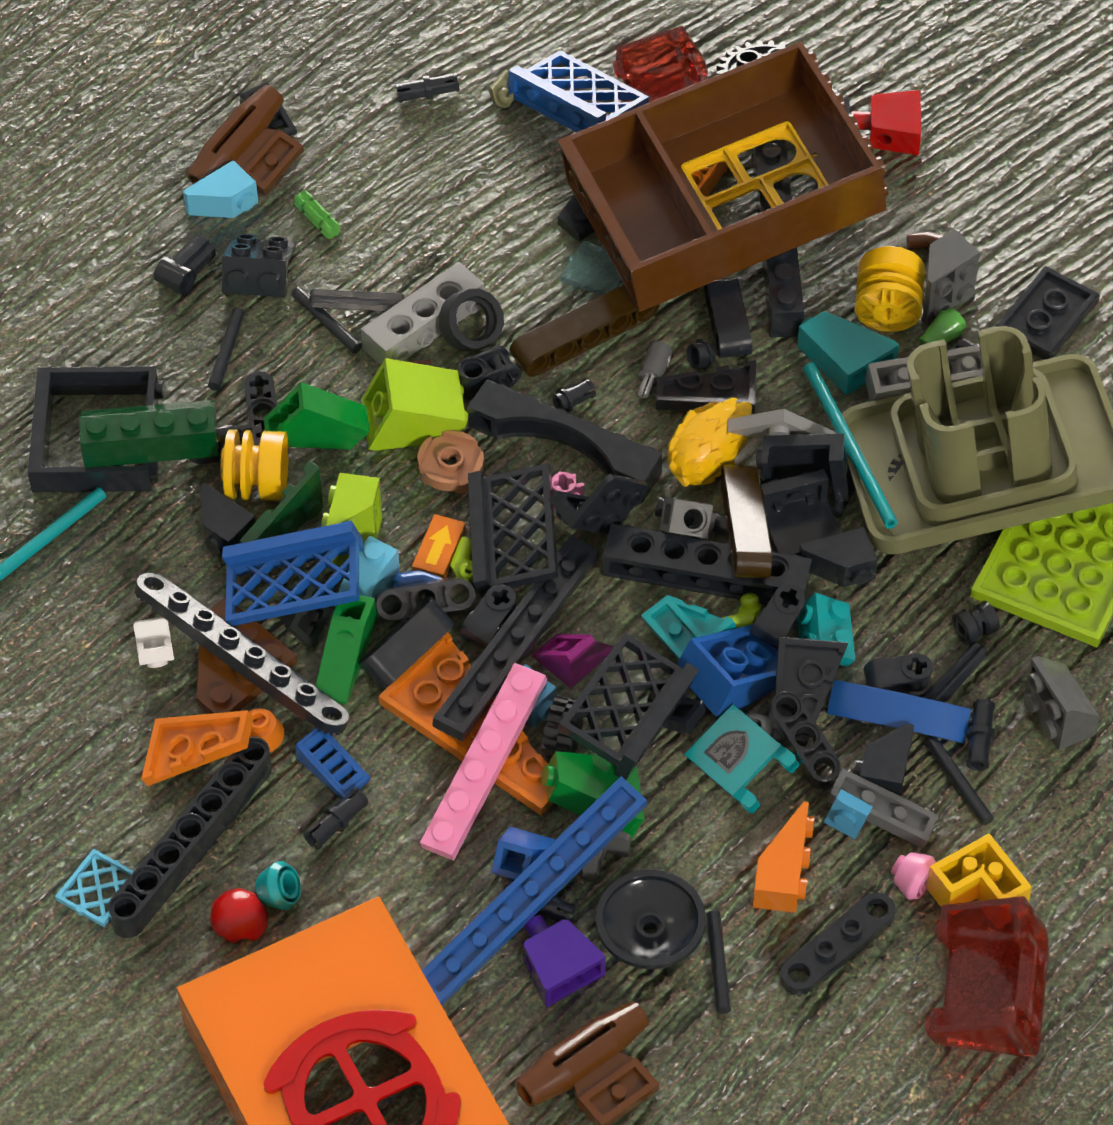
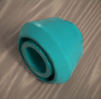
M277 861L258 875L254 890L265 906L289 910L295 906L300 898L301 881L297 871L284 861Z

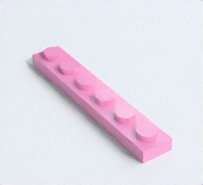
M514 663L420 841L422 848L450 860H455L547 683L546 675Z

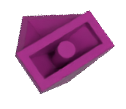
M556 634L532 655L536 661L571 688L607 658L615 646L595 641L592 635Z

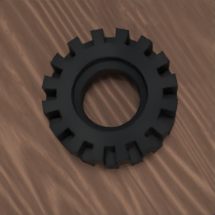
M558 695L553 699L550 714L547 716V725L544 729L545 734L542 739V757L551 759L555 751L576 753L579 743L557 730L559 723L576 699ZM573 718L570 724L581 730L584 720L583 718Z

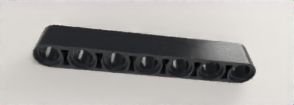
M250 737L248 748L229 756L111 898L108 910L112 928L118 936L132 938L143 931L272 772L270 748L264 739ZM254 758H259V759H260V760H257V761H250V760H252V759H254ZM211 809H218L215 812H207ZM189 835H197L193 838H186ZM170 860L176 861L172 864H164L165 862ZM146 887H154L149 891L143 890ZM132 913L131 916L120 917L122 914Z

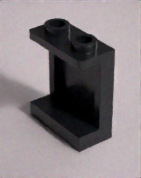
M844 433L763 436L762 449L756 451L757 470H761L760 485L774 479L781 480L798 476L803 472H814L824 469L829 479L828 485H833L835 501H849L850 470Z

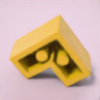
M990 833L934 863L929 868L927 890L947 915L978 899L996 924L999 925L1028 908L1032 886Z

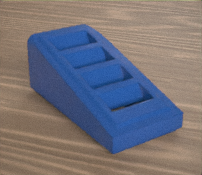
M316 728L296 744L297 760L341 799L352 788L361 789L370 781V776L335 738L330 736V733L327 732V735L323 734L324 731L319 732L318 728ZM330 754L331 757L322 764L320 761ZM339 764L342 765V767L338 769L335 773H330V771H332ZM349 773L354 775L343 785L339 783Z

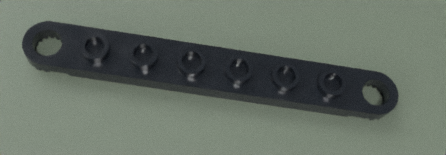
M145 573L137 578L134 591L136 597L140 598V601H145L146 604L151 605L152 610L303 721L308 720L314 725L315 729L318 728L319 732L324 731L323 734L325 735L328 732L330 736H333L334 733L337 736L339 733L342 734L344 732L349 714L340 704L162 575ZM153 586V589L157 587V590H151L149 588ZM330 715V718L334 716L335 721L326 719L324 716L328 717Z

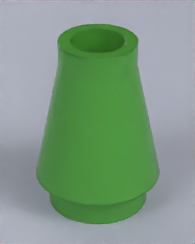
M948 308L946 311L941 310L925 333L918 338V342L921 346L944 339L947 344L963 335L966 322L961 314L953 308Z

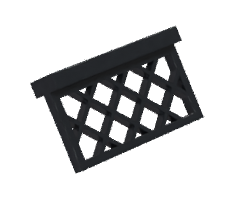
M549 463L487 477L483 476L481 470L468 473L473 583L481 598L483 599L487 591L495 585L504 584L512 588L558 578L554 506L549 501L553 496L552 475ZM543 476V481L534 491L525 486L531 478ZM504 484L512 486L502 498L494 494L495 486ZM521 491L529 497L517 508L510 504V502ZM538 501L545 508L534 518L527 514V511ZM504 508L514 513L504 525L496 522L495 518ZM521 518L531 523L521 535L511 530ZM539 528L546 532V536L538 545H535L528 541V539ZM507 535L515 540V542L504 553L497 549V545ZM522 546H525L532 550V552L522 563L512 558ZM539 556L548 560V568L536 571L530 568ZM507 563L517 568L510 576L499 578L498 573Z
M624 633L561 720L557 730L616 766L614 774L619 778L623 777L627 780L689 691L699 669L689 663L684 668H681L627 633ZM626 647L636 653L639 661L625 662L621 652L622 649ZM660 668L671 676L668 680L655 681L651 669ZM643 670L646 682L632 683L628 671ZM620 672L623 684L609 685L605 673ZM649 690L653 702L639 704L635 691ZM626 692L630 704L615 706L612 693ZM603 694L607 707L592 708L589 695ZM633 713L637 725L622 727L618 714ZM610 715L614 728L599 729L595 716ZM587 717L591 730H580L570 724L573 718ZM617 736L621 747L620 750L615 752L605 746L602 737Z

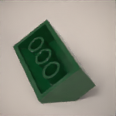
M215 400L82 411L79 416L80 445L85 468L219 457Z

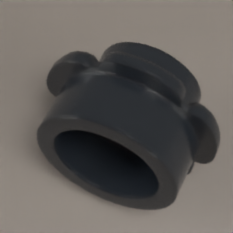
M700 338L687 348V358L692 368H703L704 370L711 368L716 358L715 349L712 344L704 342Z

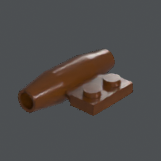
M264 85L241 103L206 141L186 174L189 181L195 184L234 160L256 181L257 191L266 195L304 152L302 144L280 129H268V126L284 102L282 95L272 86Z
M630 1001L592 1019L553 1046L516 1081L515 1087L521 1099L529 1107H534L573 1088L578 1107L594 1125H611L659 1089L660 1084L636 1057L633 1058L622 1053L649 1025L645 1011L638 1003Z

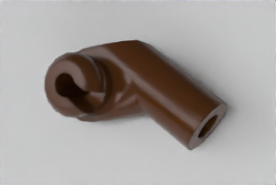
M931 231L907 234V247L909 250L930 248L931 243L944 235Z

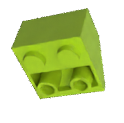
M339 473L336 486L331 485L328 505L331 508L329 513L324 512L321 527L352 521L360 533L363 543L369 536L378 539L382 522L380 478ZM349 554L336 556L332 563L340 566L349 558Z

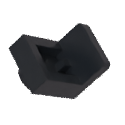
M650 693L647 698V703L653 702ZM684 697L663 728L689 734L706 713L704 702Z

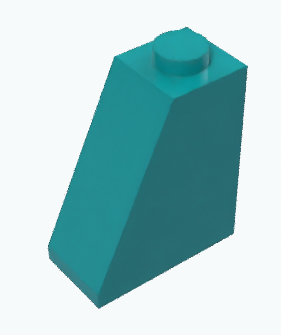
M826 311L815 317L807 318L799 326L797 346L845 395L865 385L864 379L868 364L898 359L899 344L895 340Z

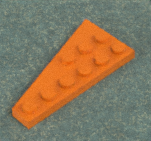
M449 632L378 696L381 706L462 762L495 699L463 742L432 726L435 714L472 667L464 652L459 651L453 643ZM522 730L494 784L541 816L553 804L548 801L547 787L542 784V770L544 765H548V763L541 754L536 753Z

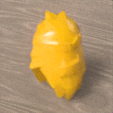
M732 397L719 403L717 401L710 402L687 412L683 422L676 428L669 442L667 452L669 468L684 487L688 485L710 484L715 481L714 478L721 476L722 465H735L734 458L745 447L749 437L728 432V419L751 415V402L743 401L736 403L737 398Z

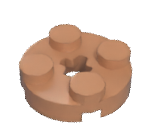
M444 431L442 436L436 437L433 440L431 436L422 443L418 451L417 461L421 481L438 490L454 491L460 494L469 491L468 473L480 470L483 473L484 470L483 451L478 447L474 437L461 431ZM451 457L456 458V464L453 465L443 462V460L449 461Z

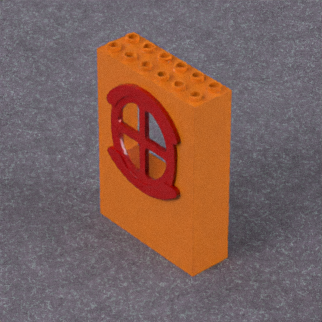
M379 896L176 987L183 1023L236 1125H329L358 1111L366 1115L371 1125H387L378 1109L377 1104L379 1101L416 1084L424 1088L426 1095V1112L422 1125H509ZM363 1042L382 1045L404 1057L410 1063L411 1069L376 1087H368L360 1076L347 1050ZM334 1057L353 1091V1096L318 1114H310L305 1107V1088L308 1077L317 1063Z

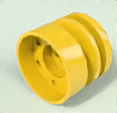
M885 246L874 248L862 256L858 265L854 310L859 321L867 327L886 332L906 330L919 321L923 305L925 265L918 255L902 247Z
M238 430L227 431L225 445L221 453V480L223 481L224 495L235 500L240 485L241 497L243 500L248 501L253 486H258L261 501L280 502L283 497L282 491L287 487L289 455L287 433L284 431H264L259 446H255L251 430H245L242 445H240Z

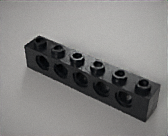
M611 524L603 553L602 576L740 600L744 594L754 593L759 597L760 604L767 605L778 587L785 583L798 585L804 591L806 599L812 559L796 554L787 555L771 552L772 566L770 578H735L728 542L719 543L702 540L698 537L669 534L665 531L635 528L631 525ZM792 589L790 593L782 592L780 597L784 599L783 607L788 608L791 604L798 605L799 600L795 597L796 590Z

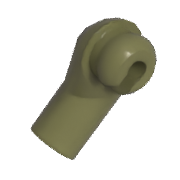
M503 70L489 87L492 101L499 108L509 107L514 100V94H510L508 91L509 70Z

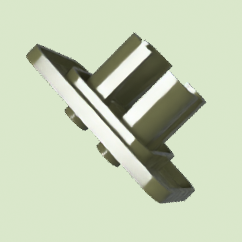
M999 326L977 331L982 375L952 382L947 346L944 339L916 348L907 360L910 392L858 404L842 413L898 520V524L894 528L888 529L885 527L848 456L851 480L867 534L873 547L883 553L901 554L1113 503V409L1095 363L1089 358L1078 354H1067L1033 362L1032 352L1026 336L1015 328ZM893 459L897 461L902 460L903 465L896 474L888 472L889 467L896 468V465L891 464ZM888 476H894V477L891 479V481H889Z

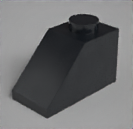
M204 482L200 486L205 544L212 553L222 555L223 547L240 544V539L254 525L256 518L254 514Z
M864 527L800 544L799 555L812 559L811 574L842 587L854 584L862 585L876 579L878 558Z
M906 724L867 745L864 758L856 759L854 774L901 796L914 725Z

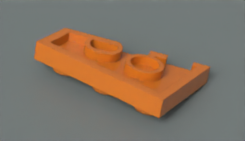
M246 710L155 719L141 780L147 786L248 748L254 717Z

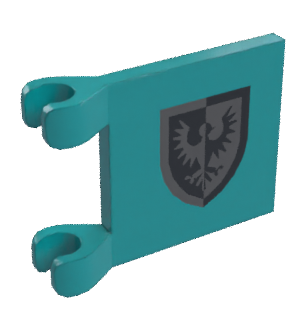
M733 704L685 753V756L731 795L750 814H754L761 804L757 801L755 795L745 787L773 758L789 773H793L800 766L792 752L779 744Z

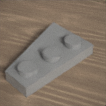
M786 409L728 419V432L763 440V436L837 434L835 431Z

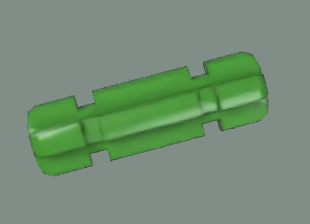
M302 190L294 196L295 206L304 212L303 214L317 229L321 230L320 232L326 238L332 239L340 234V224L334 218H330L331 215L317 200H313L314 197L308 191Z

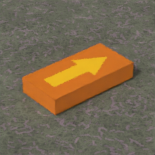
M434 514L412 564V571L421 570L446 578L458 543L465 534L466 522Z

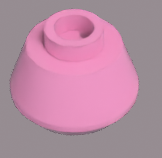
M911 852L906 857L901 855L896 860L891 870V873L895 875L894 884L908 900L919 899L926 892L929 868L936 863L933 856Z

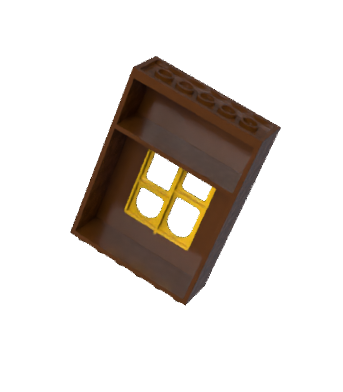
M802 41L558 140L566 181L639 312L887 210L885 196H888L889 192L883 179V175L887 174L883 160L880 156H874L867 135L862 136L860 134L855 116L852 113L848 115L841 94L839 92L834 93L827 72L820 71L816 55L813 51L808 52ZM776 139L786 140L795 146L797 152L792 162L755 178L748 175L738 158L740 153ZM717 162H725L735 177L737 184L709 197L704 196L692 178V174ZM797 174L808 175L817 182V190L783 203L773 186L777 181ZM753 191H760L764 195L771 209L724 228L721 227L712 212L715 207Z

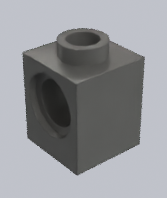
M665 497L659 530L707 539L708 533L713 530L715 524V513L712 512L713 505ZM692 509L695 514V520L691 526L687 527L684 524V515L688 510Z

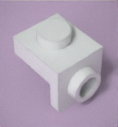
M159 617L133 623L140 665L147 664L149 668H157L167 665L169 660H174L169 625L166 619Z

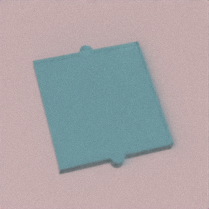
M584 240L574 256L569 257V264L561 275V281L599 295H604L618 288L623 283L604 248Z

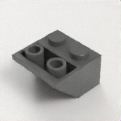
M955 229L930 244L922 321L925 324L933 321L941 310L946 311L948 308H953L961 302H967L975 293L980 251Z
M1039 656L1032 658L1023 700L1028 711L1035 713L1040 721L1044 736L1048 740L1053 741L1058 751L1095 736L1099 715L1065 663Z

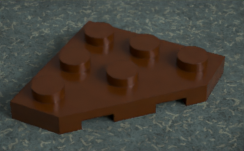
M226 596L209 609L224 621ZM238 606L236 607V613L244 612ZM256 621L232 626L289 668H292L297 663V655ZM199 644L197 702L198 706L207 714L240 711L263 692Z

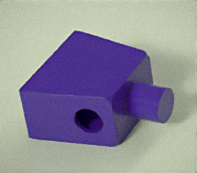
M537 915L524 925V930L530 938L523 943V960L546 1008L605 975L606 957L569 920H561L549 927L542 916Z

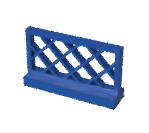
M558 51L526 70L518 65L509 70V93L514 94L515 100L575 132L649 103V97L562 51ZM559 63H562V64H564V65L567 66V67H554V66L558 65ZM586 76L590 79H573V77ZM552 77H570V79H552ZM574 88H592V91H574ZM596 88H609L611 90L596 91ZM583 100H592L593 103H587ZM596 100H614V102L596 103ZM618 100H632V102H618ZM606 112H614L606 117Z
M347 521L223 547L222 558L227 565L225 621L234 626L359 601V551H363V539L354 523ZM349 554V558L340 568L332 563L336 556ZM319 561L308 574L299 569L305 562ZM286 567L275 581L267 576L272 569ZM328 567L335 573L322 585L315 579ZM295 573L302 580L290 592L283 585ZM254 574L243 587L236 583L237 576ZM342 578L349 581V591L339 593L331 591ZM263 580L270 586L257 598L250 592ZM310 584L318 589L310 599L302 600L299 598ZM277 591L286 596L278 605L269 606L266 604ZM245 597L253 602L245 612L236 613V607Z

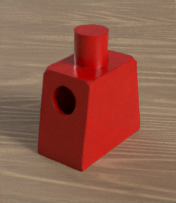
M920 90L874 94L870 98L869 112H851L857 120L859 130H869V140L872 148L919 155L921 141Z

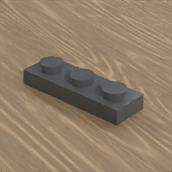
M844 768L841 769L826 800L827 802L833 804L842 789L873 806L866 821L922 849L924 848L939 815Z

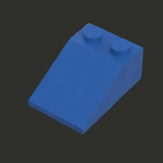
M753 625L690 639L676 664L684 668L689 663L699 669L690 688L715 716L723 715L732 704L741 710L775 689L777 649L749 633Z

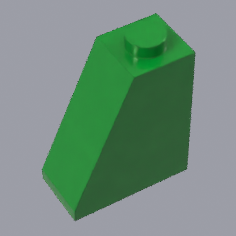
M300 382L264 418L265 431L286 432L288 447L351 450L361 439L366 437L370 426L365 405Z
M555 751L548 765H544L542 770V784L547 787L548 801L580 816L619 777L614 774L617 767L602 757ZM636 766L626 781L641 794ZM643 810L622 829L625 833L630 834V838H633L644 821Z

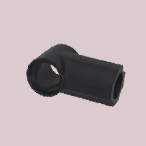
M202 235L193 237L173 258L165 256L160 260L154 271V280L182 296L186 295L193 288L197 274L216 256L215 248Z

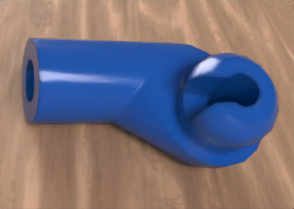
M421 570L397 573L392 579L394 580L392 586L443 578Z

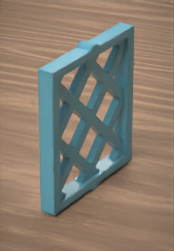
M93 849L56 894L55 899L76 911L78 915H83L105 927L110 920L109 910L107 913L105 912L104 905H108L111 898L103 899L102 890L115 887V892H117L119 886H122L127 879L118 881L116 871H122L129 876L134 871L120 864L118 860H113ZM100 859L111 867L97 869L96 860ZM92 862L93 870L84 872ZM112 872L113 882L100 884L99 875ZM94 876L96 885L83 888L81 879ZM77 881L78 889L69 891ZM97 891L99 901L85 903L84 894ZM79 895L81 904L76 905L67 900L66 897ZM100 906L101 916H96L87 911V909Z

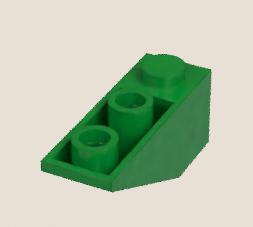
M359 595V601L336 605L315 687L339 704H348L361 668L359 661L366 655L377 625L375 598Z

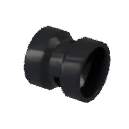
M985 600L974 604L970 611L961 610L952 616L954 630L958 638L965 645L978 641L979 637L983 634L989 636L996 633L1000 628L999 619L994 608Z

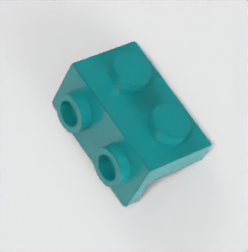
M814 593L805 602L803 609L796 619L799 639L849 642L840 665L848 667L855 661L849 603Z

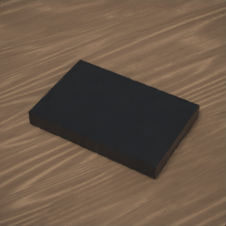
M1044 266L995 327L1007 326L1021 331L1028 340L1032 354L1043 360L1050 359L1057 354L1099 302L1100 294Z

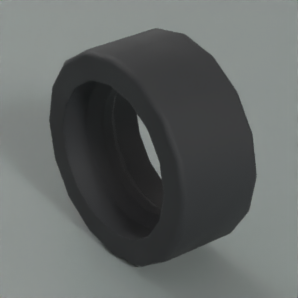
M480 288L465 289L450 295L442 304L439 313V328L444 339L452 347L461 351L481 350L494 344L500 337L504 326V315L499 301L491 293ZM466 301L476 302L483 309L486 316L485 332L477 339L466 338L460 332L457 325L456 313L458 307Z

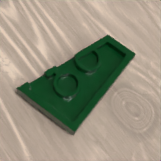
M309 461L302 469L306 473L295 487L289 483L282 491L283 497L274 511L272 509L266 510L240 539V543L297 532L298 528L309 519L312 520L317 517L323 508L320 468L312 461Z

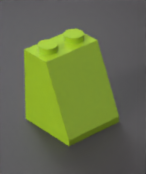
M385 358L361 398L362 405H365L367 408L370 425L369 433L366 435L368 450L377 451L421 446L427 438L432 436L433 440L436 437L442 436L444 431L463 430L467 424L468 413L464 410V388L460 385L458 371Z

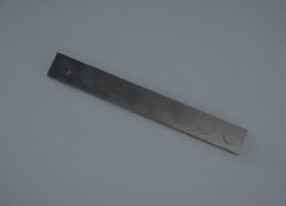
M571 536L567 539L557 553L558 578L533 584L435 714L432 722L434 728L462 742L498 695L514 663L521 664L596 563L600 550Z

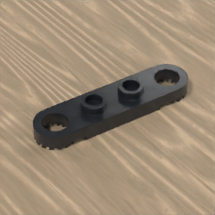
M878 892L866 895L790 957L781 968L780 981L785 991L791 992V995H807L808 992H812L818 984L828 979L876 939L877 935L888 926L890 927L894 921L896 907L893 900L886 894ZM878 904L879 907L883 906L882 908L885 909L887 914L876 918L871 916L867 910L869 906H877ZM795 969H801V971L805 970V973H808L809 978L805 982L799 983L793 981L789 974Z

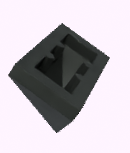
M317 577L315 579L322 585L325 584V582L321 578ZM310 584L299 598L302 600L310 599L318 589ZM333 606L280 617L285 629L311 649L314 648Z

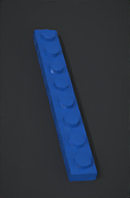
M620 777L422 970L441 1006L648 805L647 800L623 777Z

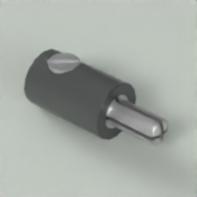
M654 341L649 345L638 373V378L642 382L638 391L640 397H642L643 392V398L649 396L652 386H657V378L663 377L672 356V349L664 342Z

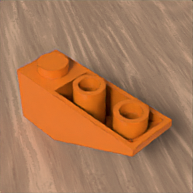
M803 802L758 858L753 908L796 913L798 899L805 900L807 878H800L801 868L809 869L811 847H804L805 837L812 838L814 817L808 816L809 802Z

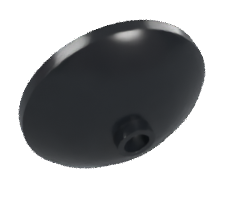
M660 870L635 871L615 880L602 894L596 910V928L604 947L619 961L642 969H662L683 961L698 947L705 931V908L696 890L682 878ZM647 929H653L656 931V933L647 934L644 931Z

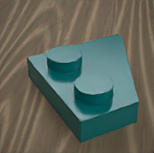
M669 595L641 615L643 622L677 660L680 659L690 639L736 628L732 618L725 616L723 619L709 614L705 608L697 605H687L683 600Z

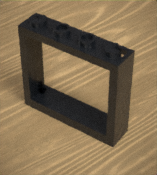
M156 366L38 367L28 463V477L32 492H92L97 487L101 488L104 492L152 491L153 478H158L159 462L141 463V466L48 467L54 395L146 394V406L158 405V399H164V381H158Z

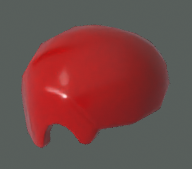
M235 888L224 892L212 903L209 921L218 936L236 944L242 939H250L252 941L259 939L268 927L269 913L255 893L243 888Z

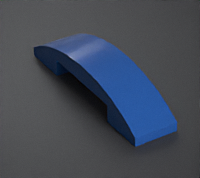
M834 680L827 714L896 729L906 724L914 725L913 732L964 744L972 709L895 691Z

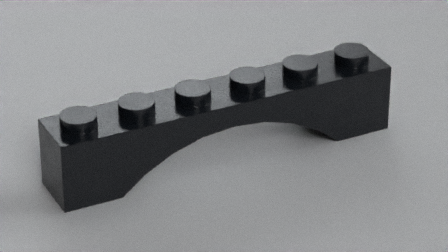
M487 379L468 405V427L496 439L536 437L553 440L583 453L596 463L606 476L616 475L645 481L649 489L644 494L643 502L662 474V453L654 448L629 440L622 434L610 432L591 421H584L568 414L563 409L551 407L532 396H525L511 390L504 384H497Z

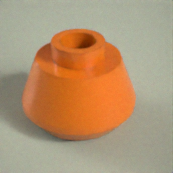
M259 708L249 711L254 717L250 737L264 739L269 745L270 752L274 751L284 739L283 724L269 710Z

